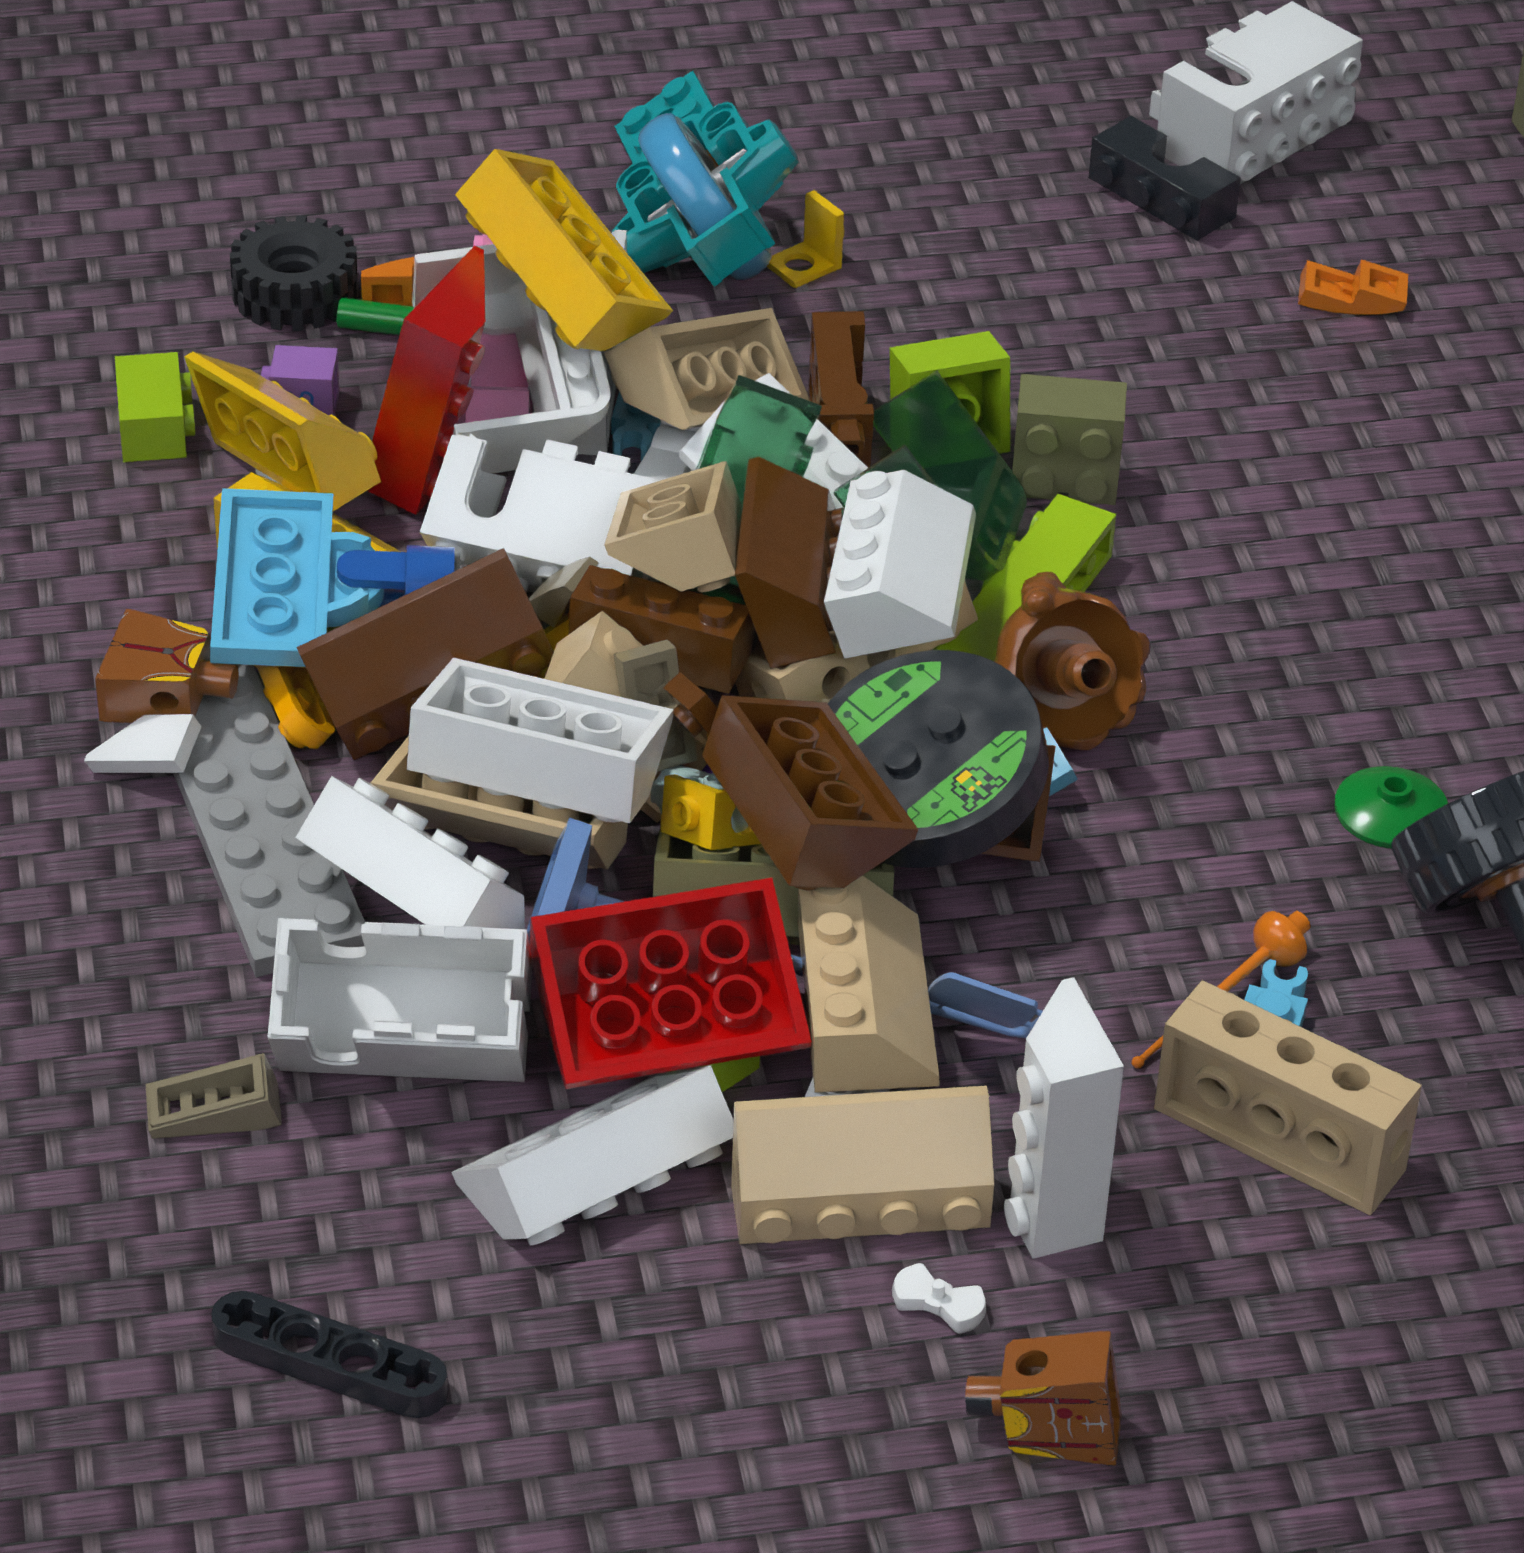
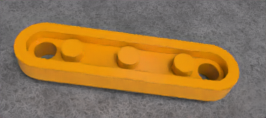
M254 665L258 669L265 685L263 693L273 705L280 721L278 725L280 733L295 747L304 748L307 746L312 749H318L335 732V726L306 667Z

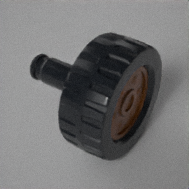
M1521 771L1462 796L1417 820L1393 838L1391 849L1405 883L1422 912L1435 914L1469 904L1476 900L1485 902L1497 898L1524 955V771Z

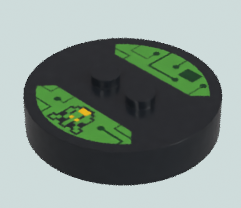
M929 650L901 655L881 662L860 673L842 687L828 702L829 707L919 829L913 842L882 862L883 864L906 868L939 867L957 863L981 854L1012 834L1030 815L1043 792L1049 768V753L1037 706L1024 684L1012 672L990 659L952 650Z

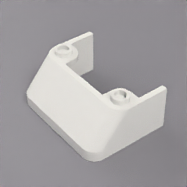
M494 244L477 246L484 250L486 322L483 333L489 335L516 334L535 413L454 424L453 435L459 434L469 437L471 433L477 439L488 442L481 470L491 474L516 470L523 449L542 453L547 439L570 444L606 416L611 394L601 351L583 348L574 349L567 345L556 333L555 327L557 324L548 312L536 306L528 298L525 292L527 286L519 275L509 270L499 261L495 254L497 247ZM473 247L415 255L413 308L427 296Z

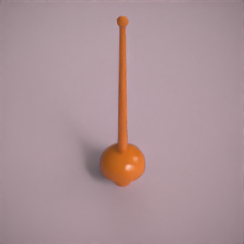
M1276 911L1264 913L1257 920L1253 929V940L1257 951L1217 987L1228 992L1264 961L1269 959L1276 960V966L1289 967L1299 963L1307 954V944L1303 935L1311 928L1308 918L1299 911H1294L1288 917ZM1163 1035L1140 1056L1133 1057L1131 1063L1134 1068H1142L1144 1061L1162 1047Z

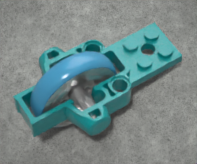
M692 70L684 77L671 80L664 86L659 95L645 105H639L629 110L624 115L622 121L614 126L633 164L620 175L616 183L617 190L628 213L615 226L612 232L615 230H627V253L643 273L662 266H670L691 256L715 287L728 275H731L736 280L750 279L763 271L770 263L772 258L770 247L776 243L758 210L784 184L783 181L799 164V159L786 136L770 119L749 126L731 102H724L715 106L703 83Z

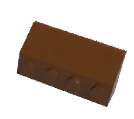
M758 456L748 459L735 577L770 669L836 653L837 637L826 610L824 599L844 508H835L828 488Z
M504 548L296 647L336 730L353 760L370 752L378 751L387 744L409 734L412 705L453 658L533 676L542 669L549 667L554 653Z
M721 696L702 757L789 886L807 891L816 890L818 887L845 888L915 840L919 829L827 702Z

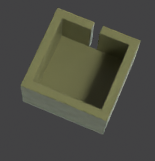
M1021 374L1010 496L1053 500L1058 492L1069 493V498L1084 503L1116 505L1125 423L1127 383Z

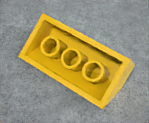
M494 149L455 194L467 209L466 218L469 223L479 232L489 237L497 247L495 254L499 261L509 270L519 275L527 286L525 292L528 298L536 306L548 312L557 324L555 327L556 333L570 347L574 349L583 348L606 351L666 319L673 311L554 161Z
M193 351L184 356L214 443L293 492L333 493V511L381 482L374 462L377 459V451L365 433H357L342 424L334 415L325 414L313 407L305 398L296 397L283 389L278 382L274 380L269 381L251 369Z

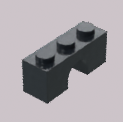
M1132 115L1092 137L1088 178L1194 240H1200L1236 218L1241 177L1206 157L1183 166L1165 164L1167 135Z

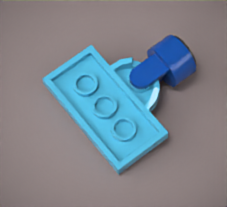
M222 488L210 663L305 667L296 647L327 633V627L342 626L460 569V553H455V547L407 545L406 552L375 551L371 547V537L355 532H332L333 493Z

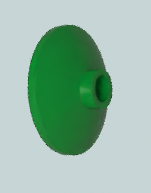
M1377 766L1357 771L1342 781L1336 791L1334 808L1338 820L1352 835L1369 844L1391 848V842L1398 833L1417 820L1448 804V800L1443 791L1433 781L1417 772L1400 767Z

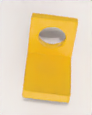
M815 190L806 193L803 242L772 255L767 267L793 288H798L841 269L843 238L845 234L844 212ZM802 259L810 262L813 266L808 270L796 271L788 268L785 264L791 260Z
M676 774L664 777L660 827L662 833L709 850L761 844L749 825L742 832L736 833L733 830L731 818L736 806L725 789L718 790Z

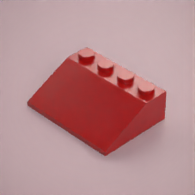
M474 246L404 318L372 443L377 451V459L374 462L381 482L367 491L415 515L431 499L451 436L454 433V424H457L458 419L465 413L473 396L474 390L468 386L470 376L478 369L485 353V346L480 344L486 322L484 250L477 246Z
M772 877L531 917L530 951L541 1006L565 1089L811 1048L812 1041Z

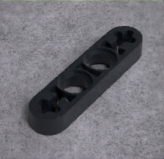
M231 1292L222 1296L213 1306L211 1318L214 1343L219 1350L230 1356L406 1417H429L439 1412L446 1404L448 1397L446 1365L439 1357L429 1352L254 1292ZM299 1335L309 1336L317 1342L312 1349L299 1353L291 1352L282 1346L287 1339ZM359 1355L367 1356L376 1362L372 1369L362 1373L349 1372L341 1366L346 1359ZM420 1380L428 1381V1382H429V1383H420V1384L417 1386L416 1389H411V1388H408V1387H407V1386L415 1387V1386L420 1382Z

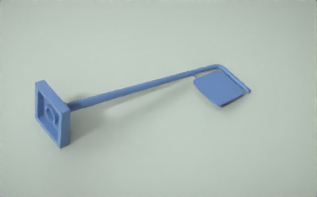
M569 818L554 845L531 917L625 902L600 894L598 886L586 883L593 825ZM530 918V921H529V924H528V927H527L529 945H530V922H531V918ZM791 955L795 974L803 977L801 957ZM952 972L938 977L928 989L931 1014L1011 1037L1027 1038L1043 1012L1037 1009L1038 1002ZM1034 1015L1039 1016L1033 1022H1029Z

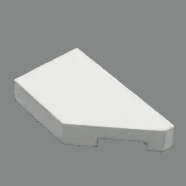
M193 714L143 715L89 752L84 761L93 773H183L202 726Z

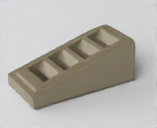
M264 1053L146 1084L148 1130L152 1139L256 1131L282 1125L278 1082ZM231 1096V1098H228V1099H224V1100L221 1099V1097ZM205 1098V1105L196 1107V1099ZM180 1100L181 1111L171 1113L170 1101Z

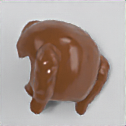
M1040 572L1023 583L1021 606L1007 619L1000 632L994 662L1012 672L1028 689L1037 706L1043 729L1046 727L1049 729L1059 747L1090 750L1105 740L1110 730L1123 729L1134 719L1136 705L1141 703L1146 695V680L1142 667L1149 656L1151 646L1148 637L1144 633L1130 628L1126 617L1112 601L1087 592L1067 589L1055 573Z

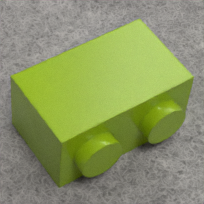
M178 352L115 356L123 462L187 458L185 436H195L190 372H179Z

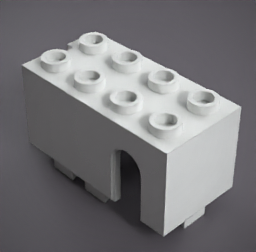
M1293 1L1268 15L1255 11L1238 21L1240 30L1235 33L1224 28L1206 38L1208 48H1206L1205 55L1248 79L1241 84L1233 86L1222 83L1185 61L1163 72L1162 90L1152 91L1149 116L1158 120L1157 130L1167 135L1166 159L1178 166H1183L1206 157L1241 177L1240 184L1352 120L1356 107L1354 102L1356 88L1351 86V84L1357 79L1361 70L1360 57L1363 39Z
M471 433L469 437L459 434L451 436L420 530V534L427 546L455 547V553H460V569L504 548L525 592L534 593L552 574L570 563L589 556L599 562L597 567L614 569L623 574L659 582V580L609 556L604 546L620 493L659 481L658 479L627 473L630 467V458L599 451L594 465L575 461L576 455H578V446L548 439L542 453L523 449L506 503L502 511L495 515L507 479L505 476L481 470L488 442L477 439Z
M278 918L268 1041L280 1071L525 1082L528 1032L524 1011H530L533 967L526 929L365 922V924H361L364 946L340 947L324 942L316 920Z

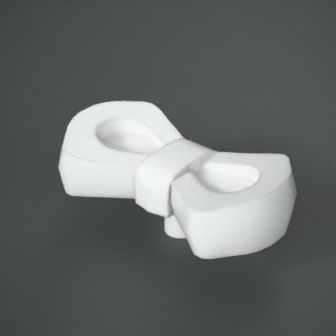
M921 1263L902 1269L894 1279L892 1296L898 1310H926L940 1316L956 1333L962 1334L975 1329L986 1313V1301L980 1286L952 1288V1285L944 1282L942 1279L934 1280L926 1267Z

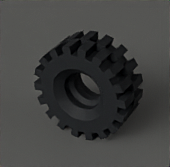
M296 215V221H286L285 216L274 217L275 224L268 225L265 220L255 223V232L246 228L240 233V240L234 239L231 245V252H229L232 299L234 305L239 306V312L244 317L252 314V322L261 326L266 321H269L271 329L282 330L283 325H292V331H304L303 324L312 323L314 329L325 326L324 319L326 318L333 322L337 321V310L341 298H358L356 246H354V239L351 235H344V229L337 224L328 228L327 220L318 217L314 223L307 222V216Z

